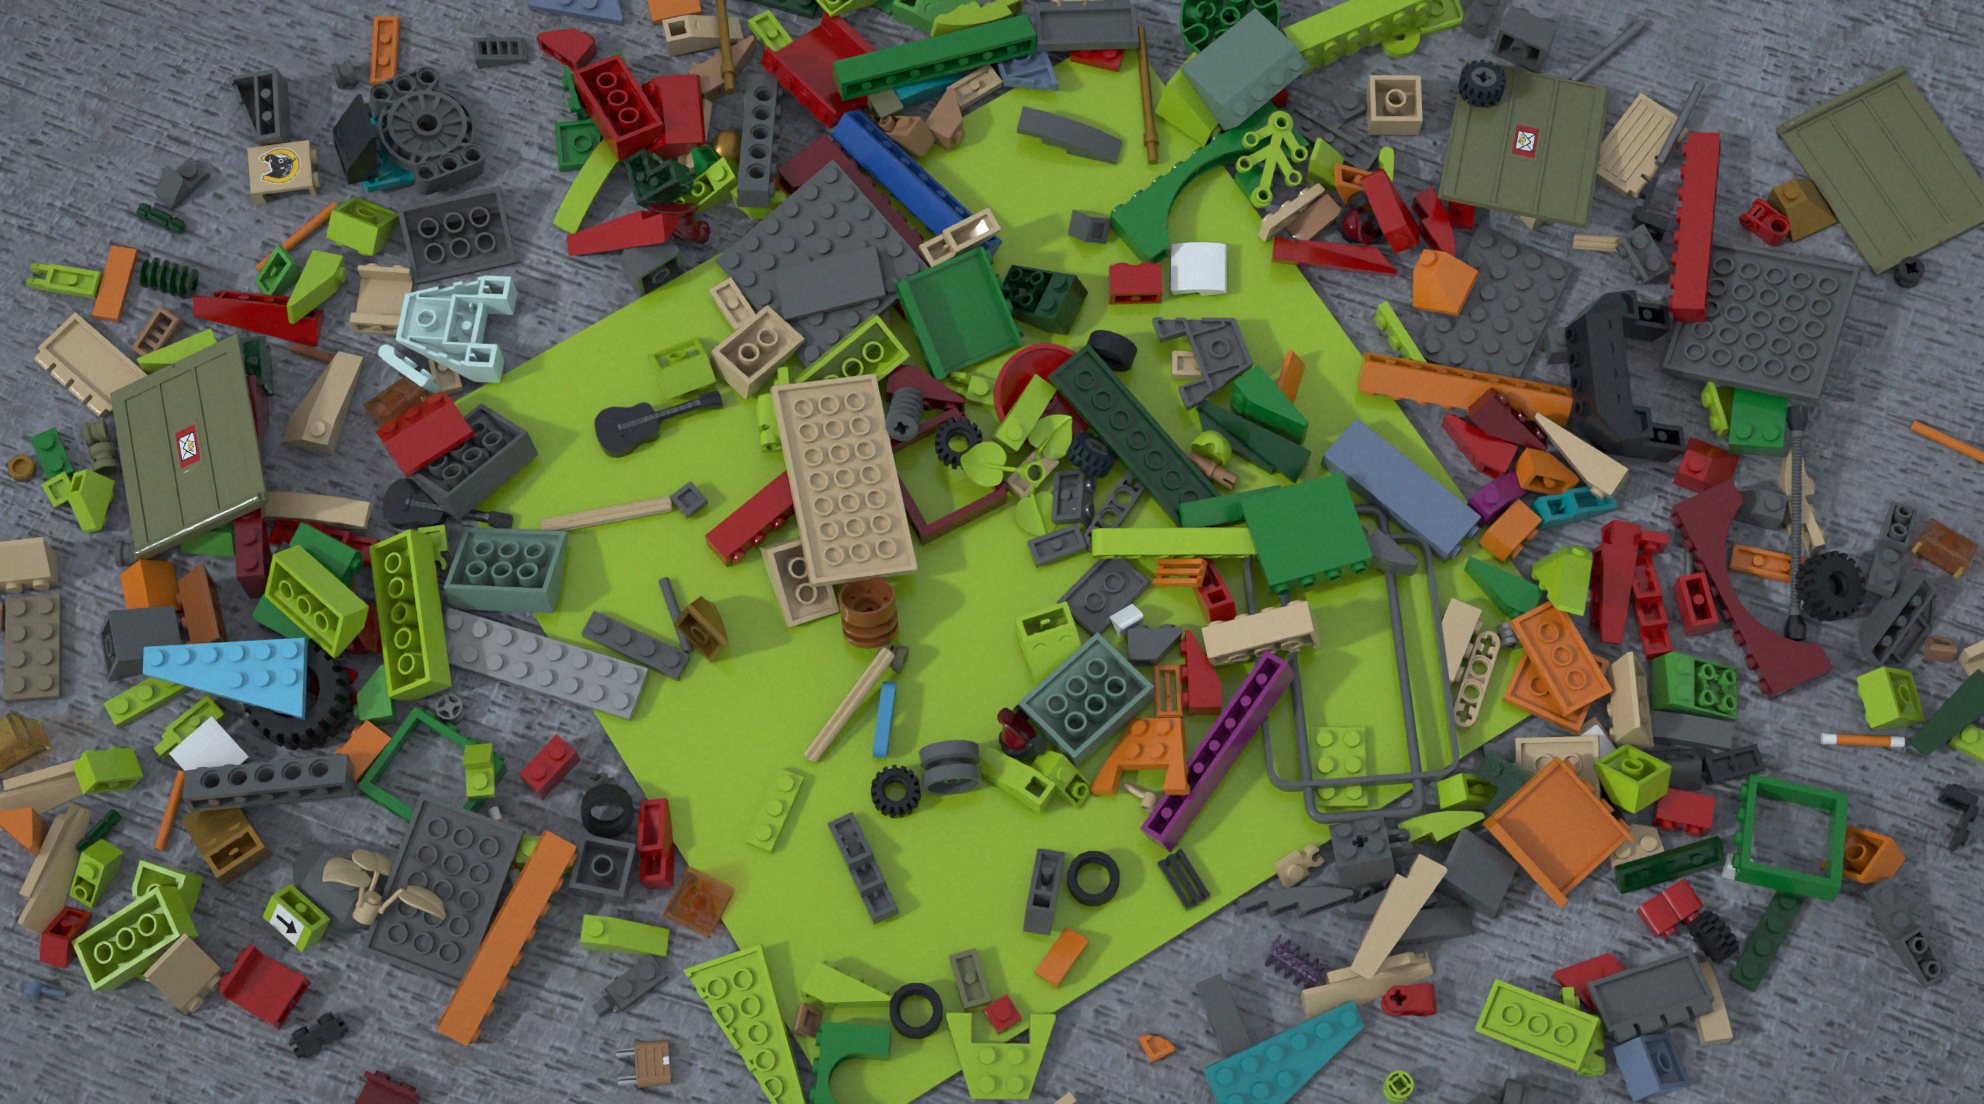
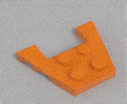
M1132 718L1092 783L1090 791L1094 795H1116L1123 770H1167L1163 791L1167 795H1189L1190 786L1187 783L1189 771L1185 759V752H1187L1185 723L1181 718Z

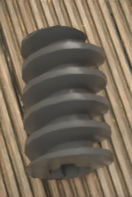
M902 387L897 389L892 395L885 424L888 434L896 440L909 441L918 433L924 408V397L917 389Z

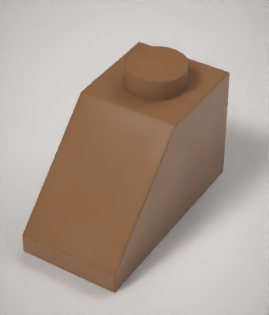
M951 87L947 89L925 121L936 138L933 143L949 151L952 150L955 144H959L965 134L956 94Z

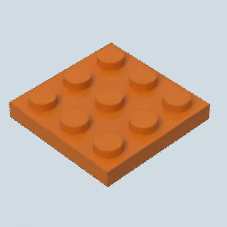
M1525 650L1502 699L1503 702L1574 734H1578L1591 705L1589 704L1563 717ZM1592 654L1604 675L1610 661Z

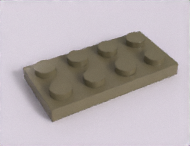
M60 594L6 598L5 702L18 703L62 699V596Z

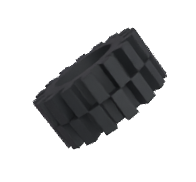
M957 417L956 422H953L951 418L948 420L947 425L943 422L940 425L941 429H937L935 451L938 454V459L940 461L943 460L945 466L948 467L951 464L952 469L955 470L957 466H961V470H963L960 461L961 456L975 445L983 442L982 432L978 430L976 423L971 425L970 420L967 418L965 422H962L961 417ZM956 435H962L968 439L970 444L966 450L956 452L949 447L950 439Z
M892 765L891 769H888L886 766L883 768V772L880 773L878 771L876 778L872 780L871 797L875 808L881 810V814L884 816L889 814L890 818H895V815L903 818L905 813L910 815L913 812V808H917L921 797L919 779L917 776H914V772L911 769L907 771L906 767L902 765L901 768H897V765ZM893 782L903 784L907 790L905 797L899 801H892L885 794L886 787Z
M1705 910L1688 924L1689 933L1694 937L1693 941L1698 943L1699 949L1701 951L1704 950L1707 957L1710 956L1714 962L1716 961L1719 964L1724 962L1739 949V942L1735 940L1736 936L1731 933V928L1727 927L1723 919L1720 920L1719 916L1716 913L1713 914L1711 910Z

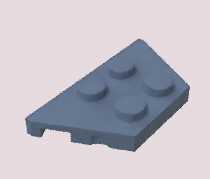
M530 0L528 2L529 10L620 26L624 24L618 0Z
M1030 14L1027 17L1036 33L1034 14ZM1037 41L1036 53L996 63L1004 86L1049 91L1059 90L1047 51L1037 52Z

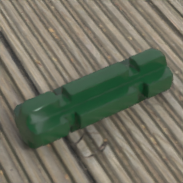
M141 203L136 210L138 217L144 220L149 219V222L166 230L171 229V232L177 235L182 234L186 225L183 220L177 217L172 218V215L157 208L152 209L146 203Z
M109 810L104 816L105 819L100 820L85 835L86 838L84 840L81 839L76 844L75 848L80 854L100 839H103L112 830L111 827L113 825L116 826L121 821L122 816L116 810Z

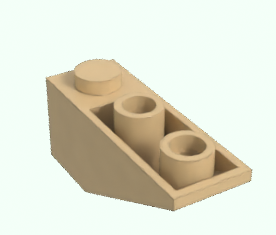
M684 15L662 20L670 57L720 46L717 16ZM728 17L730 44L736 43L743 38L739 18Z
M1451 598L1441 623L1450 688L1453 681L1459 683L1464 671V667L1460 666L1463 657L1469 658L1474 646L1473 643L1469 642L1472 634L1478 636L1484 621L1479 619L1481 609Z

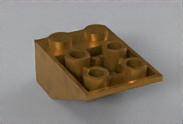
M241 808L192 812L181 820L203 858L223 886H226L271 856Z

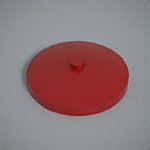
M1042 343L1028 346L1010 357L999 371L994 385V407L1000 423H1002L1035 374L1054 387L1047 379L1048 376L1076 354V352L1061 345ZM1056 390L1039 418L1050 415L1071 416L1072 441L1079 432H1086L1089 429V425L1058 390ZM1027 436L1023 444L1035 448L1028 442Z

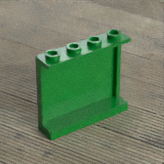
M984 247L974 248L893 283L929 373L937 381L946 378V375L951 374L953 371H958L1013 346L1023 344L1021 340L1024 337L1023 331L1018 322L1014 323L1011 315L1014 313L1012 304L1008 298L1005 299L1001 291L1004 288L1003 282L998 274H994L991 266L994 264L992 255Z
M1342 472L1239 500L1238 513L1241 520L1244 519L1268 585V596L1273 594L1282 596L1289 593L1292 589L1299 587L1302 589L1311 588L1317 582L1324 580L1333 582L1342 578L1343 575L1350 573L1354 575L1362 574L1371 567L1373 556Z

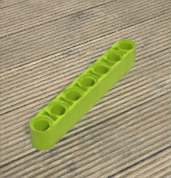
M1099 528L1092 530V558L1097 559L1245 558V556L1250 557L1251 555V558H1258L1248 528Z

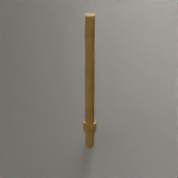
M716 0L722 55L721 77L724 79L726 94L732 95L736 92L734 80L736 77V66L732 62L726 0Z
M1138 26L1139 48H1137L1145 126L1143 143L1147 147L1148 164L1154 165L1158 163L1157 146L1159 145L1158 133L1155 132L1145 27Z

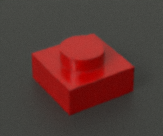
M1448 201L1447 215L1451 227L1472 230L1474 206Z
M1642 530L1638 549L1650 554L1663 553L1668 545L1669 534Z
M1007 994L983 1009L984 1014L998 1035L1022 1020Z

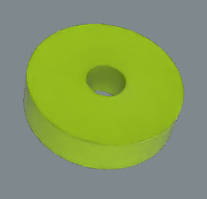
M1415 25L1406 28L1399 35L1403 37V40H1397L1392 35L1384 37L1379 43L1381 49L1387 55L1394 58H1406L1412 55L1417 50L1420 41V32Z

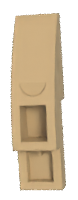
M1792 447L1788 449L1783 458L1779 479V494L1788 496L1783 518L1789 535L1792 532ZM1802 457V528L1800 529H1802L1801 536L1809 556L1821 551L1825 545L1826 537L1821 527L1818 528L1815 521L1813 506L1808 504L1815 494V485L1812 478L1806 474L1804 469L1805 462Z

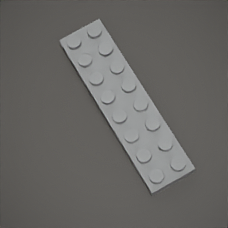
M449 607L443 619L450 666L632 721L650 672L648 668Z

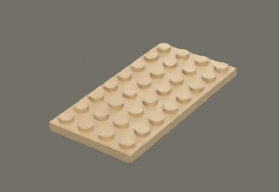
M876 374L772 386L771 396L810 587L916 573L918 570L890 438L886 430V420Z

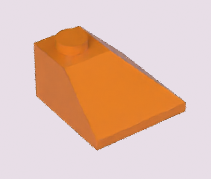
M1424 249L1413 270V308L1459 316L1479 276L1478 270L1447 252Z
M1849 825L1845 832L1842 877L1863 884L1877 882L1884 876L1892 879L1906 859L1893 838ZM1826 858L1820 865L1822 871H1825Z

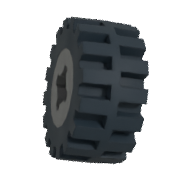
M1475 60L1471 64H1466L1461 72L1458 84V92L1462 94L1461 98L1463 100L1467 99V103L1470 105L1475 103V107L1483 105L1485 108L1489 107V104L1492 106L1496 105V102L1501 100L1507 80L1506 76H1504L1505 72L1500 70L1499 65L1493 66L1491 61L1485 63V60H1480L1477 63Z
M1079 432L1066 452V455L1069 456V461H1072L1075 467H1079L1080 471H1085L1087 475H1093L1095 478L1107 476L1117 460V457L1098 436L1095 437L1092 433L1087 434L1086 432Z

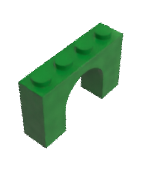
M304 522L300 523L289 544L290 547L300 545L349 589L351 587L349 582L353 575L358 573L363 565L362 558L364 553ZM265 594L262 595L251 616L252 619L288 638H305L308 640V643L318 646L310 636L264 596Z
M823 1022L822 1030H817L815 1046L820 1047L819 1058L814 1057L812 1074L817 1075L816 1086L811 1085L809 1102L814 1104H839L832 1097L829 1085L832 1074L842 1063L851 1059L889 1061L891 1027Z

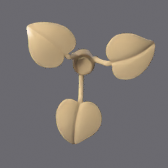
M356 849L352 854L353 861L336 857L329 860L324 868L323 882L333 881L360 887L353 918L362 924L372 925L377 914H383L385 909L398 897L406 904L437 916L443 921L446 917L441 899L432 891L414 885H409L406 890L400 888L382 905V897L374 892L379 874L389 876L394 865V861L382 853ZM361 868L374 871L372 882L370 876L365 871H361ZM370 885L369 890L365 893V888Z

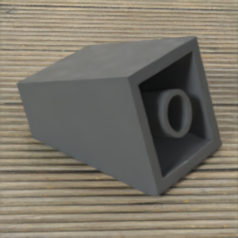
M174 605L112 610L108 612L99 631L108 682L143 674L144 647L185 645L184 639H180L181 619L179 614L176 615Z
M1462 827L1443 865L1447 868V873L1434 891L1493 919L1496 912L1502 913L1509 898L1504 895L1508 887L1514 888L1520 874L1516 873L1519 864Z

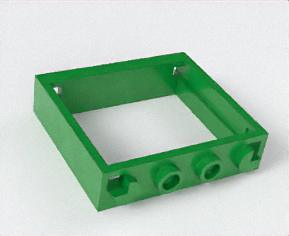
M416 707L408 715L357 786L362 795L408 824L414 809L380 789L375 784L419 723L424 724L464 750L465 745L481 744L470 736L466 739L459 735L460 730L447 722L443 725L437 721L438 717L428 709L421 711ZM494 751L496 788L508 769L503 762L505 759ZM488 798L470 799L463 808L478 813Z
M1750 774L1746 783H1741L1738 799H1742V806H1739L1737 810L1736 822L1740 823V827L1736 830L1733 845L1737 846V853L1733 854L1731 862L1732 868H1735L1734 881L1834 902L1841 890L1848 794ZM1756 795L1830 811L1824 877L1750 862Z

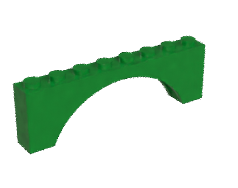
M1271 101L1261 106L1237 127L1229 129L1224 134H1217L1206 147L1196 149L1185 162H1178L1172 167L1171 172L1165 176H1158L1151 183L1150 187L1144 191L1142 189L1137 191L1129 202L1124 205L1119 204L1112 210L1110 214V227L1142 263L1152 262L1157 264L1169 256L1168 217L1175 201L1190 183L1214 168L1235 163L1240 157L1250 156L1270 145L1272 135L1260 140L1252 149H1247L1243 146L1242 138L1247 132H1256L1267 126L1268 118L1271 114L1279 111ZM1277 120V125L1279 127L1285 126L1283 120ZM1293 126L1291 130L1299 146L1305 147L1308 151L1309 143ZM1246 137V141L1249 144H1254L1252 137ZM1282 138L1280 148L1290 165L1293 166L1296 163L1291 159V151ZM1301 151L1295 152L1296 157L1303 158Z

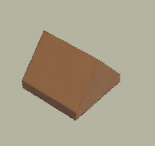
M1934 636L1925 637L1924 660L1952 662L1957 653V648L1952 639Z
M800 1003L792 1034L816 1038V1032L819 1028L823 1011L806 1003Z

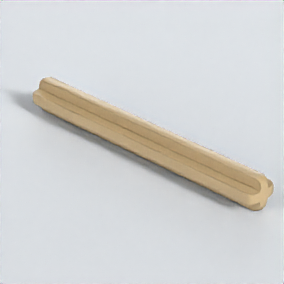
M670 496L544 518L540 524L542 530L567 531L670 512L673 507Z
M885 647L881 649L805 751V757L814 763L820 759L895 658L893 652Z

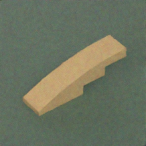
M267 492L269 502L264 506L266 520L282 519L322 524L326 529H367L372 508L370 502L292 492Z

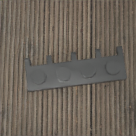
M1296 97L1286 113L1291 116L1294 128L1311 146H1315L1317 137L1321 138L1344 157L1343 165L1366 171L1371 169L1379 157L1382 146L1379 145L1375 151L1361 143L1364 139L1363 135L1359 134L1356 139L1340 131L1343 123L1337 121L1333 127L1318 118L1321 110L1316 108L1313 113L1306 111L1299 106L1302 99Z

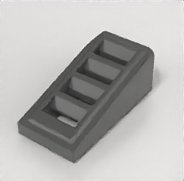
M525 37L473 38L474 56L478 69L528 62ZM514 46H518L519 55H514ZM508 47V55H504L503 48ZM493 49L498 50V55H493ZM487 50L488 55H483L482 51Z

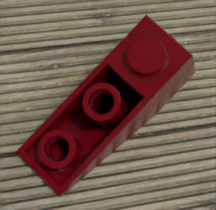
M900 364L889 373L886 402L891 403L892 395L897 389L912 387L921 392L924 397L923 410L939 409L947 412L957 407L960 413H965V399L920 368Z
M1491 387L1468 407L1469 418L1487 435L1541 451L1548 449L1546 434L1539 426L1534 428L1528 422V416L1521 409L1515 410L1510 405L1511 401L1503 392L1497 393Z

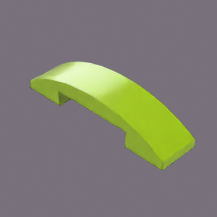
M605 139L596 147L578 173L553 221L554 226L569 234L579 232L588 217L590 207L612 172L616 171L620 164Z

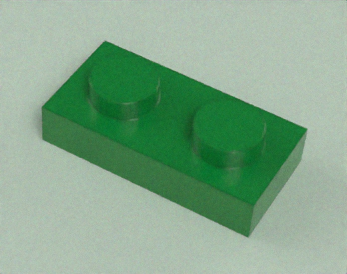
M55 427L30 438L48 480L64 471L68 473L69 477H73L75 470Z

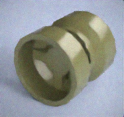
M100 442L89 447L90 458L94 461L92 464L93 472L109 477L120 471L119 462L115 459L117 451L114 443Z
M892 642L879 647L876 656L882 648L889 649L895 655L889 667L893 671L901 673L908 657L909 647L903 645L897 647Z

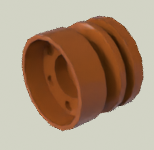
M876 577L869 580L848 582L842 587L839 593L843 637L847 642L856 647L866 649L878 648L890 643L899 631L895 590L890 582Z

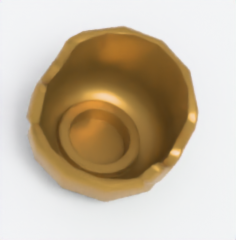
M723 130L714 136L710 146L719 159L726 157L739 164L742 133L735 130Z

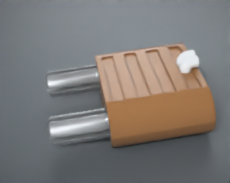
M669 1040L634 1043V1047L616 1048L617 1058L635 1057L636 1075L618 1076V1086L637 1084V1087L641 1088L672 1085Z

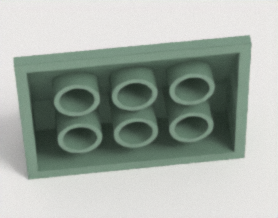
M1255 8L1180 69L1225 131L1240 125L1310 66L1297 47Z
M465 527L444 585V591L451 608L554 614L561 592L567 531Z
M1097 632L1020 700L1018 705L1055 750L1063 754L1077 769L1155 699L1154 686Z

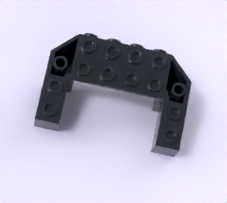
M1636 290L1603 294L1586 306L1565 328V340L1568 351L1567 362L1571 378L1570 388L1573 396V413L1578 429L1600 452L1609 455L1667 463L1686 451L1683 427L1652 422L1650 407L1632 405L1625 338L1653 342L1670 331L1668 306L1637 301Z

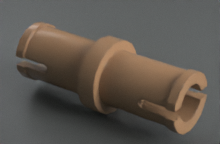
M1191 451L1188 456L1189 459L1209 481L1212 479L1229 488V490L1233 489L1239 475L1219 466V462L1215 460L1212 462Z

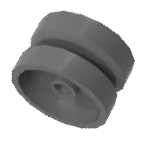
M967 740L941 741L927 745L919 751L921 768L926 770L922 774L924 792L934 795H953L973 791L983 785L981 768L976 766L980 761L977 743Z

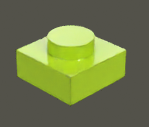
M65 471L41 484L54 508H58L68 502L67 495L72 480Z

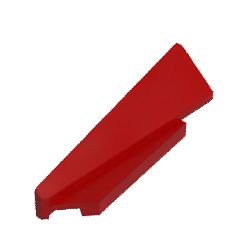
M639 210L568 235L569 256L664 243L679 224V217Z
M1274 236L1272 263L1396 277L1397 275L1396 269L1390 265L1377 248L1308 240L1296 242Z
M228 290L215 291L214 297L193 296V314L195 317L312 347L318 345L324 318V310L313 309L295 324L289 323L287 303L290 297Z
M1619 520L1609 522L1601 527L1602 544L1591 550L1590 628L1592 631L1600 633L1599 641L1603 643L1619 645L1623 640L1641 534V526L1639 524Z

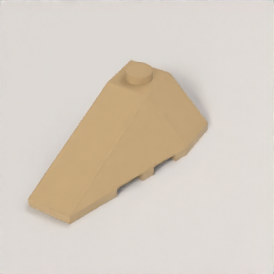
M340 351L337 352L290 417L282 441L284 444L334 455L364 357Z
M1539 413L1535 415V423L1587 486L1591 488L1590 492L1599 499L1603 500L1606 497L1611 500L1628 480V468Z

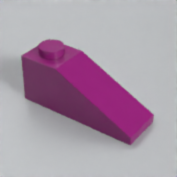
M1514 469L1491 481L1473 494L1467 506L1481 516L1478 526L1483 529L1503 514L1517 499H1523L1532 491L1520 487Z

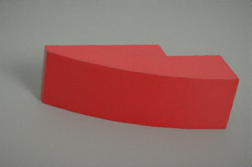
M1430 186L1414 196L1411 207L1421 220L1419 234L1431 250L1447 252L1456 258L1455 241L1447 212L1441 200L1438 199L1437 194Z
M666 798L640 801L637 852L641 855L639 882L647 890L674 886L673 833L669 804Z

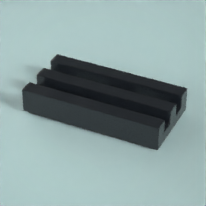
M1182 849L1157 862L1158 867L1186 911L1210 897V893ZM1177 859L1181 861L1182 865L1186 869L1192 881L1198 888L1199 892L1201 893L1200 896L1197 895L1192 885L1188 881L1187 877L1183 873L1182 869L1176 862ZM1171 864L1192 897V901L1189 902L1167 865Z

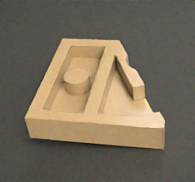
M1631 824L1629 827L1632 831L1628 834L1635 841L1631 843L1626 840L1607 857L1610 869L1615 870L1614 866L1664 852L1657 829Z

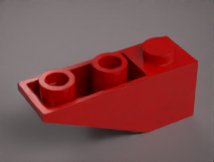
M1445 414L1441 427L1478 472L1492 479H1497L1507 473L1518 446L1514 445L1513 442L1487 435L1479 426L1475 427L1467 423L1464 418L1458 415Z
M1186 630L1184 639H1180V655H1185V665H1181V681H1186L1187 691H1182L1183 707L1188 708V716L1221 715V680L1191 631Z

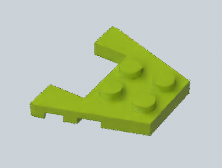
M945 1013L946 1022L951 1032L952 1041L957 1051L970 1098L1028 1100L1056 1019V1014H1029V1044L972 1043V1013Z

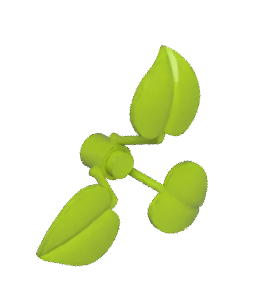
M1050 415L1039 419L1028 435V442L1033 447L1038 448L1035 452L1036 462H1026L1021 468L1003 466L1006 462V453L1000 445L994 442H981L963 454L960 459L966 475L978 485L985 487L999 485L1003 479V471L1020 473L1023 481L1032 483L1029 491L1030 497L1020 499L1016 505L1015 518L1022 529L1038 537L1053 532L1056 526L1051 521L1053 495L1048 491L1034 493L1039 486L1038 483L1042 482L1046 476V469L1042 465L1043 461L1041 460L1040 453L1045 458L1051 460L1059 459L1066 455L1067 449L1072 442V417L1068 415Z

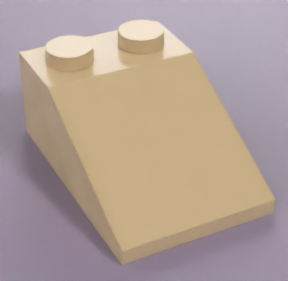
M767 305L711 351L710 365L721 378L744 399L748 400L774 376L777 368L782 367L804 342L805 338Z
M800 536L760 548L768 577L788 627L839 612L832 585L810 587Z
M184 933L143 975L178 1009L187 1015L189 1012L196 1011L202 1005L203 998L210 991L213 992L220 987L219 983L225 972Z

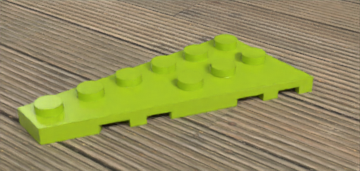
M758 944L684 969L683 972L691 980L697 989V993L705 1001L713 1017L734 1048L738 1050L746 1066L754 1074L772 1104H808L764 946Z

